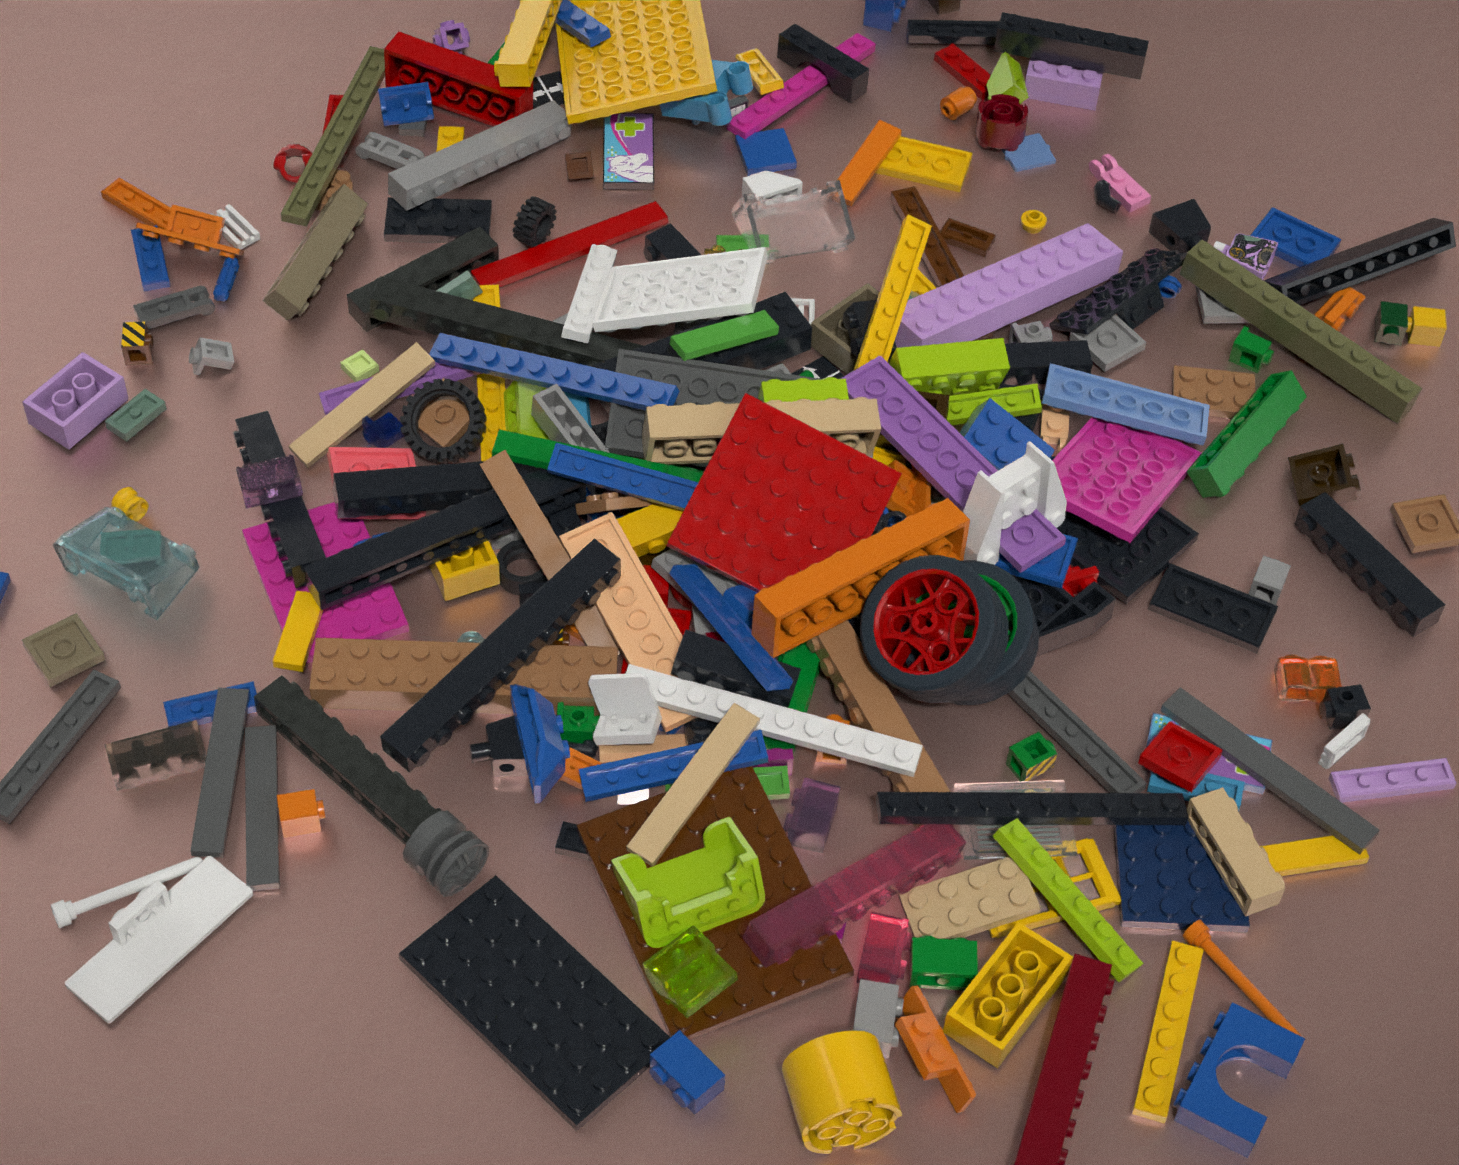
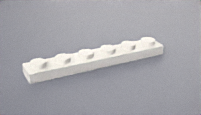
M591 245L561 337L583 343L589 342L593 330L592 322L610 269L614 266L618 250L606 245Z

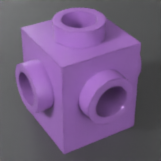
M454 20L442 22L440 27L434 30L435 35L432 38L435 45L463 54L462 50L469 47L470 36L467 28H464L463 22L456 24ZM447 36H451L453 39L451 45L448 43Z

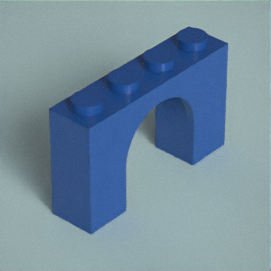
M1232 1002L1227 1013L1220 1011L1213 1025V1029L1217 1030L1214 1039L1209 1036L1206 1038L1199 1053L1205 1057L1201 1064L1194 1062L1186 1080L1191 1082L1188 1090L1181 1088L1173 1104L1174 1107L1178 1108L1174 1121L1248 1159L1268 1117L1230 1098L1218 1083L1216 1069L1228 1061L1245 1060L1287 1079L1305 1038Z

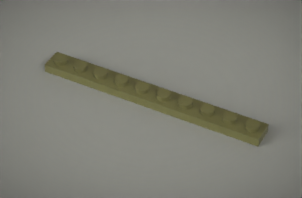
M369 47L281 212V221L307 227L385 77L384 49Z

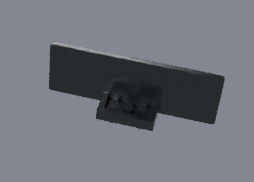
M1159 248L1146 251L1144 256L1137 261L1129 263L1122 272L1111 276L1110 280L1104 285L1093 289V292L1086 298L1078 300L1072 308L1058 314L1057 318L1049 323L1050 329L1089 334L1116 313L1132 330L1165 307L1158 283L1183 265L1187 253H1182L1178 250L1164 251Z

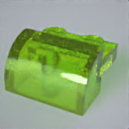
M694 925L643 963L645 973L659 996L667 1005L672 1003L687 1019L738 980L737 972L716 953L714 944Z

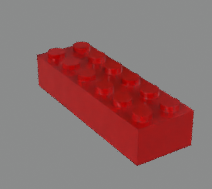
M399 31L384 48L386 88L428 82L433 105L493 127L533 109V80L530 87H500L499 76H495L494 65Z

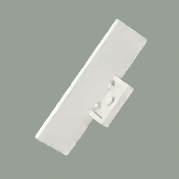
M207 856L169 891L160 881H155L150 887L142 889L136 899L126 908H122L114 914L112 920L108 922L113 940L65 981L66 988L105 1022L112 1023L253 896V890L212 856Z

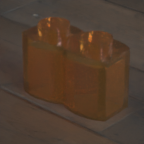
M1290 654L1278 658L1274 668L1278 699L1282 701L1301 702L1309 700L1320 703L1327 689L1342 687L1337 660L1320 655L1307 659Z

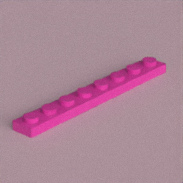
M856 33L837 46L836 49L860 62L875 52L876 43ZM812 63L784 82V88L768 93L734 116L727 123L726 129L734 135L747 139L830 82L824 72Z

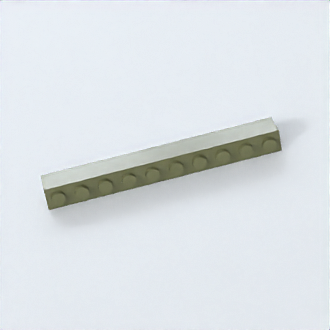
M1203 239L1187 252L1179 274L1397 424L1412 409L1422 390L1417 384Z

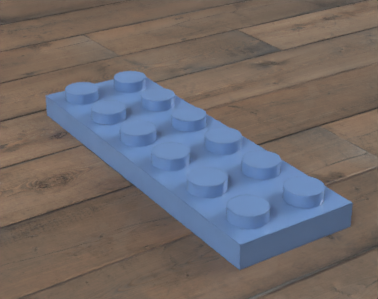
M1051 363L1049 365L1042 404L1073 411L1080 415L1096 417L1106 422L1130 426L1133 429L1153 432L1163 437H1172L1183 440L1186 443L1204 446L1207 438L1210 405Z

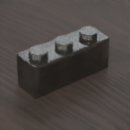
M197 720L104 744L117 791L133 789L141 784L156 780H166L171 776L186 772L198 771L200 768L205 767L207 757Z

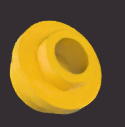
M1038 210L1025 211L1021 216L1022 227L1028 233H1039L1046 226L1047 218Z

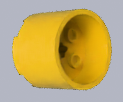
M841 1031L818 1037L795 1049L786 1057L782 1064V1073L804 1146L812 1152L830 1154L833 1151L832 1147H845L853 1144L854 1150L868 1146L896 1129L895 1120L903 1116L879 1041L875 1035L869 1032Z

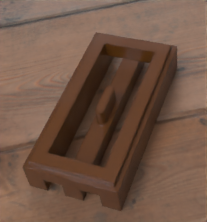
M951 218L947 219L940 230L947 244L982 257H986L996 238L995 234Z

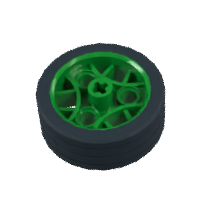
M965 560L961 562L969 565L995 590L1005 607L1009 628L1013 627L1012 632L1008 630V643L1005 654L994 675L981 688L970 695L949 702L957 705H979L1006 695L1025 679L1034 665L1039 649V630L1029 597L1021 584L1010 573L990 563ZM926 592L917 597L916 603L929 598L930 594ZM954 600L949 604L948 610H952L956 607L957 600ZM910 622L902 626L901 632H905L909 628ZM967 624L963 638H972L975 626ZM912 649L905 661L908 668L921 655L919 651ZM949 653L941 656L939 660L944 661L947 659Z

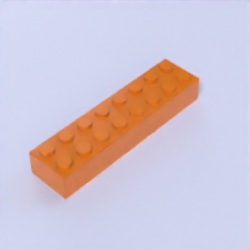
M946 498L938 503L931 504L927 509L915 515L907 516L903 521L891 527H885L879 533L867 539H861L855 545L843 551H837L831 557L819 563H814L795 575L787 576L783 581L769 588L760 590L754 595L751 635L772 658H775L862 613L865 601L875 584L889 570L900 563L919 556L941 555L963 561L970 519L949 498Z

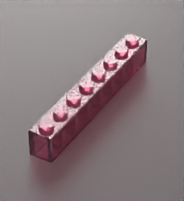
M925 824L751 920L743 935V939L765 968L775 962L782 964L791 958L798 949L803 948L807 950L819 940V937L828 934V936L835 934L849 920L856 922L872 907L881 908L890 901L893 895L907 893L915 886L916 882L922 879L925 882L930 880L938 873L939 869L945 866L947 868L953 867L961 860V852L967 842L952 824Z

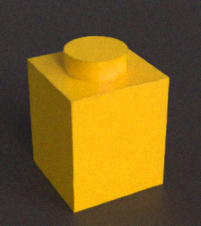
M1413 306L1408 317V328L1406 331L1408 344L1440 347L1447 330L1445 309Z

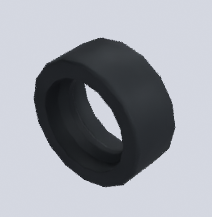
M524 539L511 541L498 552L500 585L506 591L519 595L518 584L547 582V578L541 568L533 575L517 576L507 570V566L518 559L536 561Z

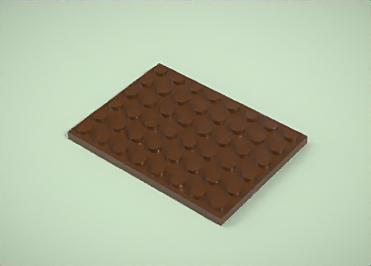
M752 766L722 773L655 865L704 848L703 834L705 829L716 821L731 817L758 857L765 892L764 904L758 911L667 946L653 948L647 945L617 881L611 862L614 858L630 854L627 851V845L667 792L576 825L578 835L670 1037L680 1030L689 1040H693L854 976V969Z

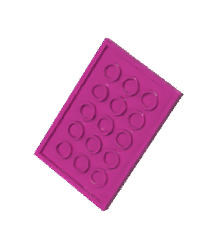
M1091 417L1052 461L1055 463L1067 500L1066 511L1090 522L1094 526L1108 531L1119 539L1131 543L1188 475L1187 470L1202 453L1168 436L1163 437L1153 432L1137 430L1130 426Z
M335 502L307 510L326 558L337 554L341 550L353 547L358 541L370 538L362 519L337 518ZM268 522L243 529L242 534L280 630L283 632L296 590L310 591L306 585L295 588L292 578L285 577L281 563L285 559L278 558L274 545L277 538L271 539L267 527ZM388 582L324 609L306 664L313 662L316 638L384 640L409 632V624L391 583Z

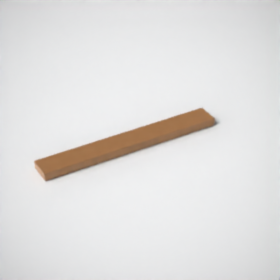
M503 450L481 463L480 467L547 580H550L571 559L506 450ZM595 604L585 607L574 622L587 646L618 647ZM618 647V656H619V655H621L622 653H621V651H620V649H619V647Z

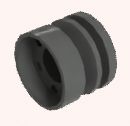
M446 810L431 815L418 826L405 845L403 858L421 876H426V881L446 897L453 896L462 891L477 877L487 861L489 846L473 832L466 831V826Z

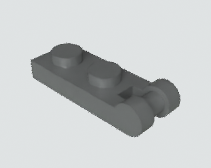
M205 286L193 287L133 305L138 321L146 322L148 329L198 314L210 315L215 311V305L209 298V293Z

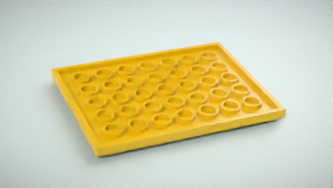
M568 0L608 27L611 34L610 38L593 47H589L556 24L568 124L583 123L595 118H605L617 113L632 112L644 107L658 106L671 101H681L685 98L708 95L711 92L717 91L700 0Z

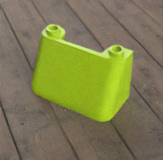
M731 817L716 821L705 829L703 834L704 848L658 865L646 868L642 857L634 853L625 854L611 860L614 874L640 933L650 947L660 948L752 914L763 906L765 892L758 857Z

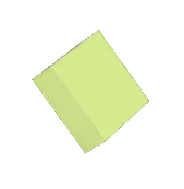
M363 349L340 362L341 369L354 382L367 379L379 372V365Z

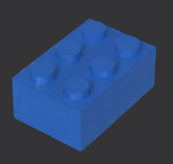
M991 398L975 408L959 432L998 471L1024 456L1028 442H1032L1049 458L1055 451V449Z

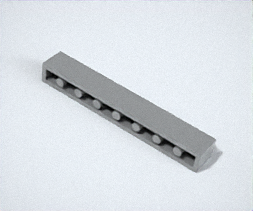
M554 100L388 173V194L407 211L570 137L572 124H568L566 111Z

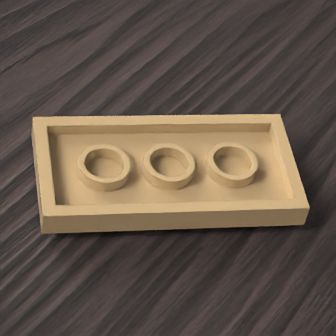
M1010 856L898 892L913 937L927 935L937 939L965 938L1041 913L1040 905L1029 878Z

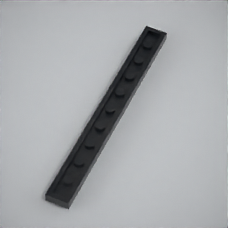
M877 792L876 796L879 824L1006 825L1018 818L1023 825H1186L1189 818L1183 793Z

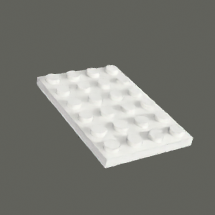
M766 247L611 267L592 322L594 331L610 333L618 329H640L643 326L650 325L665 326L674 322L683 321L690 323L698 319H719L723 316H745L749 313H754L768 257Z

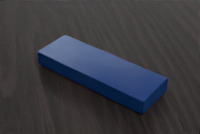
M143 229L131 230L143 291L170 287L160 236L156 239L142 235Z
M254 681L226 687L249 689L250 698L247 714L257 712L254 696L257 694ZM218 689L163 702L170 732L212 723Z

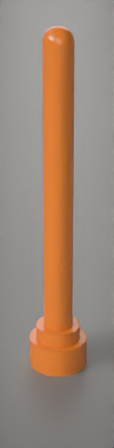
M1197 920L1187 928L1182 937L1189 945L1204 949L1206 954L1271 1022L1301 1036L1291 1023L1211 940L1210 929L1202 920Z

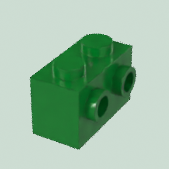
M927 935L912 937L909 953V987L918 985L919 988L965 991L978 974L977 941H969L960 937L953 939H937Z

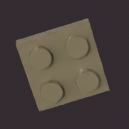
M77 613L22 639L24 648L50 687L105 661L103 651Z

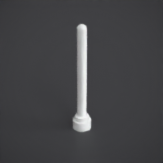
M201 857L188 859L74 903L71 900L67 902L61 900L50 904L59 929L68 926L81 913L140 892L142 889L150 887L157 880L163 883L185 875L201 863L203 859Z

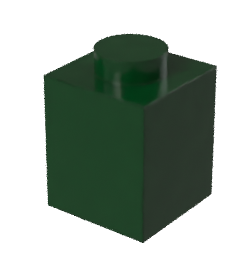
M1381 301L1375 317L1374 342L1401 346L1408 328V305Z

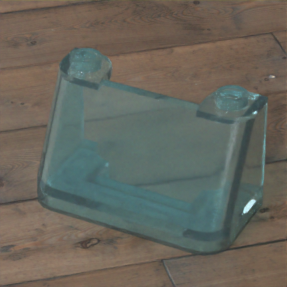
M117 507L101 509L60 535L53 544L66 571L75 576L79 572L84 575L87 571L127 592L131 601L136 602L138 600L147 606L144 611L145 614L156 620L159 619L200 568L195 558L196 553L190 546L184 543L179 545L128 518Z

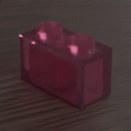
M871 912L856 983H860V979L896 984L897 979L904 980L907 961L901 960L903 951H910L913 933L907 932L908 919Z

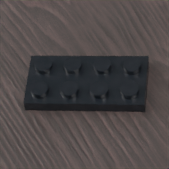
M388 197L384 241L449 243L478 227H481L490 236L492 200L433 198L406 211L393 197Z

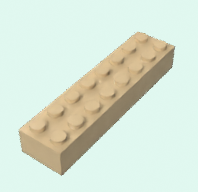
M857 397L850 400L828 398L821 401L800 399L793 402H782L780 400L765 402L867 456H872L881 431L877 399ZM714 402L707 405L685 403L679 406L656 404L647 407L642 430L644 460L662 464L709 463L740 403L725 404L723 402Z

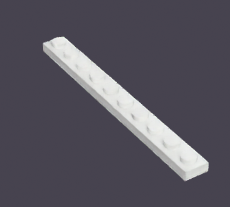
M629 664L625 673L645 674L648 677L657 705L660 707L719 723L733 703H736L760 718V723L754 731L761 730L763 736L914 777L922 753L923 745L693 681L683 680Z

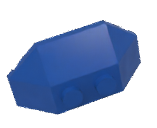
M513 684L510 685V703L534 803H541L565 772V759L570 758L569 745L567 740H561L560 733H564L561 715H555L553 704L536 690Z

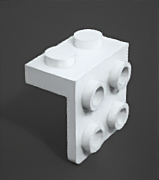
M643 673L590 676L588 684L600 713V718L593 734L595 744L654 743L662 716L648 677Z

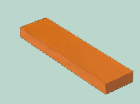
M879 120L830 189L829 197L852 207L900 138L902 130Z
M120 177L101 191L102 198L149 226L157 225L158 228L166 230L171 207Z

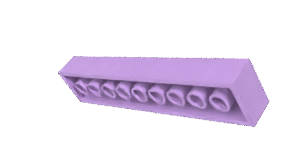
M1089 223L908 300L895 338L896 346L900 348L975 340L1109 280L1111 276L1119 271L1123 250Z

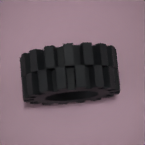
M532 196L525 201L526 205L522 204L520 207L521 212H518L516 215L518 219L514 220V225L516 226L513 228V236L516 240L535 247L542 244V242L544 243L546 236H550V229L554 228L555 225L553 221L556 220L557 216L555 214L557 210L553 204Z

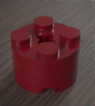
M1005 94L992 95L991 100L985 101V98L981 100L978 105L975 130L979 145L983 148L992 147L1016 151L1025 139L1028 106L1026 104L1024 106L1019 103L1020 99Z

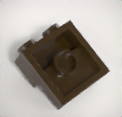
M1344 444L1288 457L1299 506L1324 492L1338 504L1357 500L1356 492L1361 491L1357 474L1351 476L1350 470L1356 468L1352 453L1346 454Z

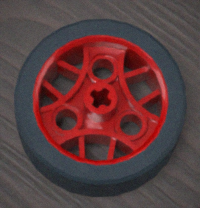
M941 555L919 556L900 563L889 570L875 584L865 601L862 611L860 638L863 651L872 668L898 691L914 700L927 703H947L970 695L981 688L994 675L1005 654L1008 643L1009 623L1005 607L995 590L969 565L955 558ZM926 592L930 594L929 598L916 603L917 597ZM954 600H958L956 607L948 610L949 604ZM910 622L909 628L905 632H901L902 626ZM967 624L975 626L972 638H963ZM912 649L919 651L921 655L908 669L902 667ZM949 650L948 658L940 661L941 654Z

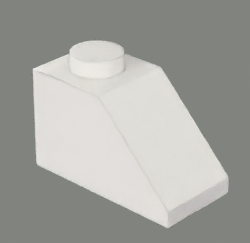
M765 170L743 177L742 198L754 215L758 216L801 202L803 182L797 178Z

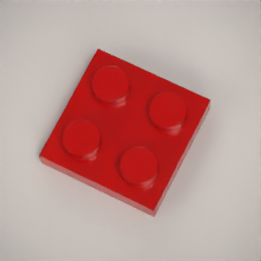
M1169 721L1140 754L1138 764L1192 793L1221 758L1223 750Z

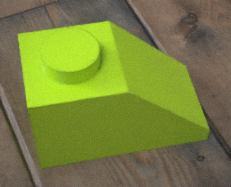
M1005 51L1001 54L986 84L989 94L987 99L991 100L992 95L1005 94L1020 99L1019 103L1021 104L1029 98L1020 64Z

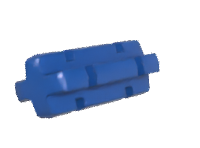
M227 257L224 260V267L220 271L216 282L217 285L213 291L216 301L225 302L229 297V292L232 289L236 273L239 269L237 258Z

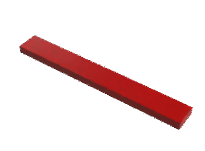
M654 201L471 270V275L479 285H499L500 288L587 255L592 244L610 246L668 224V216L660 205Z

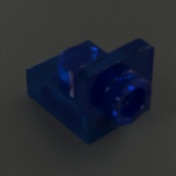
M387 412L375 421L368 416L362 418V435L369 444H374L377 448H388L404 437L401 431L403 425L390 412Z

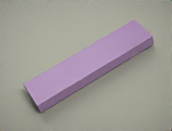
M1447 758L1335 771L1329 775V781L1335 797L1342 803L1454 789L1456 785V780Z

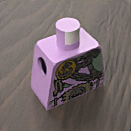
M1239 233L1235 235L1231 245L1216 241L1213 247L1264 280L1274 260L1278 242Z

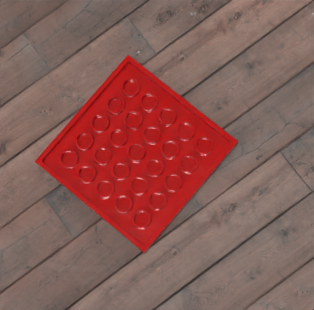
M745 393L666 546L758 593L764 588H769L783 581L787 576L795 575L807 569L810 565L831 557L837 551H843L855 545L861 539L871 537L902 473Z

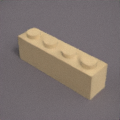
M1223 787L1190 798L1187 807L1188 822L1244 915L1248 916L1279 905L1285 891L1284 880L1279 873L1274 871L1269 862L1267 852L1258 845L1253 837L1251 826L1244 822L1240 816L1234 799L1227 795Z

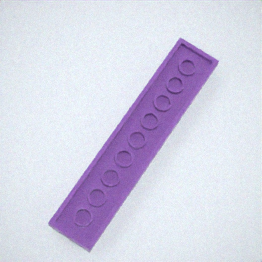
M878 356L840 378L846 379L849 400L857 397L877 399L881 424L880 433L945 498H949L962 512L977 473L982 470L989 477L998 471L882 356ZM1035 509L1030 515H1024L1013 522L1007 529H1001L999 552L1021 573L1064 546L1066 537Z

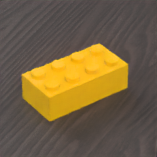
M1018 922L947 1012L943 1033L998 1069L1068 976L1073 956Z

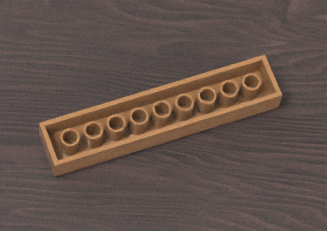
M316 638L309 687L311 700L315 699L325 709L408 711L480 643ZM545 645L538 652L537 657L532 663L521 667L509 684H503L496 691L493 699L486 705L482 704L474 713L513 714L510 703V685L517 684L532 688L553 704L555 715H557L558 702H564V705L594 706L595 715H600L588 681L592 675L618 674V647Z

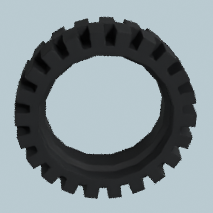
M433 379L434 383L429 381L423 383L424 387L422 389L417 387L413 390L415 395L413 397L409 395L406 399L408 405H403L402 412L404 416H400V423L403 425L401 431L405 436L404 439L407 444L422 458L436 464L437 462L441 464L452 462L454 464L459 462L460 458H468L470 451L475 452L478 449L476 444L478 442L482 443L484 439L482 433H486L487 426L484 422L487 421V417L484 413L483 404L468 387L451 379H445L444 381ZM448 395L459 398L465 403L469 411L470 422L467 432L458 442L449 447L438 448L428 445L423 441L418 429L421 411L430 401L437 397Z

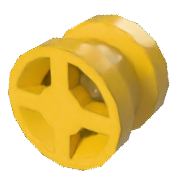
M125 487L119 490L111 502L112 508L117 513H121L122 518L128 523H135L142 519L149 507L148 502L143 497H139L132 487Z

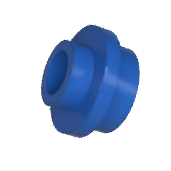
M1170 275L1158 283L1163 298L1173 299L1182 289V285L1177 278Z

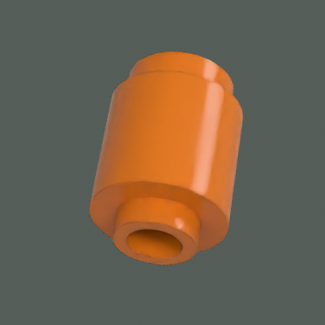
M959 87L941 99V113L950 120H956L974 107V104L977 102L976 94L970 87Z

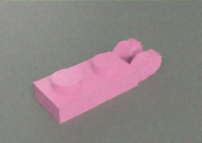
M1110 154L1103 155L1101 162L1097 159L1089 162L1090 172L1099 181L1105 180L1110 183V194L1120 201L1121 205L1128 212L1150 204L1151 195L1121 166H1118L1116 159Z

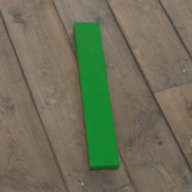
M500 429L492 449V457L506 450L512 462L548 469L556 443L666 474L669 465Z

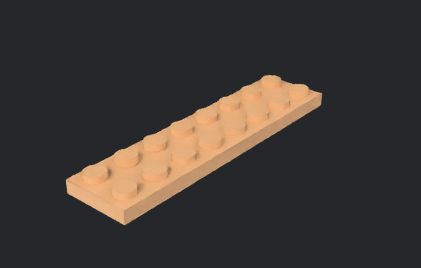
M610 512L560 535V542L570 559L576 556L594 538L621 559L620 579L614 586H608L601 592L595 606L628 665L631 664L678 677L671 674L683 636L614 514ZM658 706L662 716L661 725L665 732L697 718Z

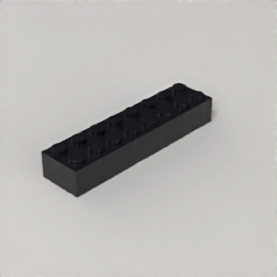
M785 291L757 302L754 313L765 310L779 326L777 335L696 357L692 360L760 370L811 350L812 326ZM730 315L723 316L719 319H712L710 321L704 322L702 324L691 327L689 329H686L673 335L706 327L716 323L724 322L741 316ZM671 336L632 350L681 358L669 344ZM618 356L591 367L615 372ZM599 400L609 415L611 402Z

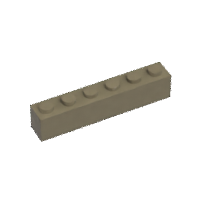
M345 184L330 196L262 301L287 321L296 314L301 316L309 306L307 299L309 297L312 298L320 289L321 285L318 284L320 279L324 280L331 272L332 267L330 263L332 261L335 262L344 250L341 246L343 244L346 245L354 236L355 232L352 229L354 226L358 227L366 217L363 212L368 203Z

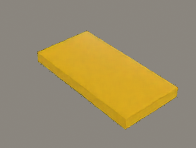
M900 136L875 173L960 193L973 153Z

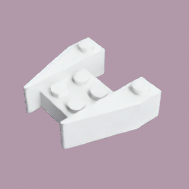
M1032 442L1027 443L1024 456L989 477L982 470L977 473L963 513L970 519L963 561L977 560L995 565L999 559L1001 529H1007L1013 522L1024 515H1030L1035 509L1056 528L1065 520L1067 500L1055 463Z

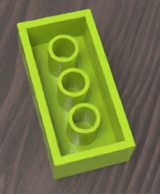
M1004 338L896 348L889 361V364L916 391L950 396L998 389L1010 369Z

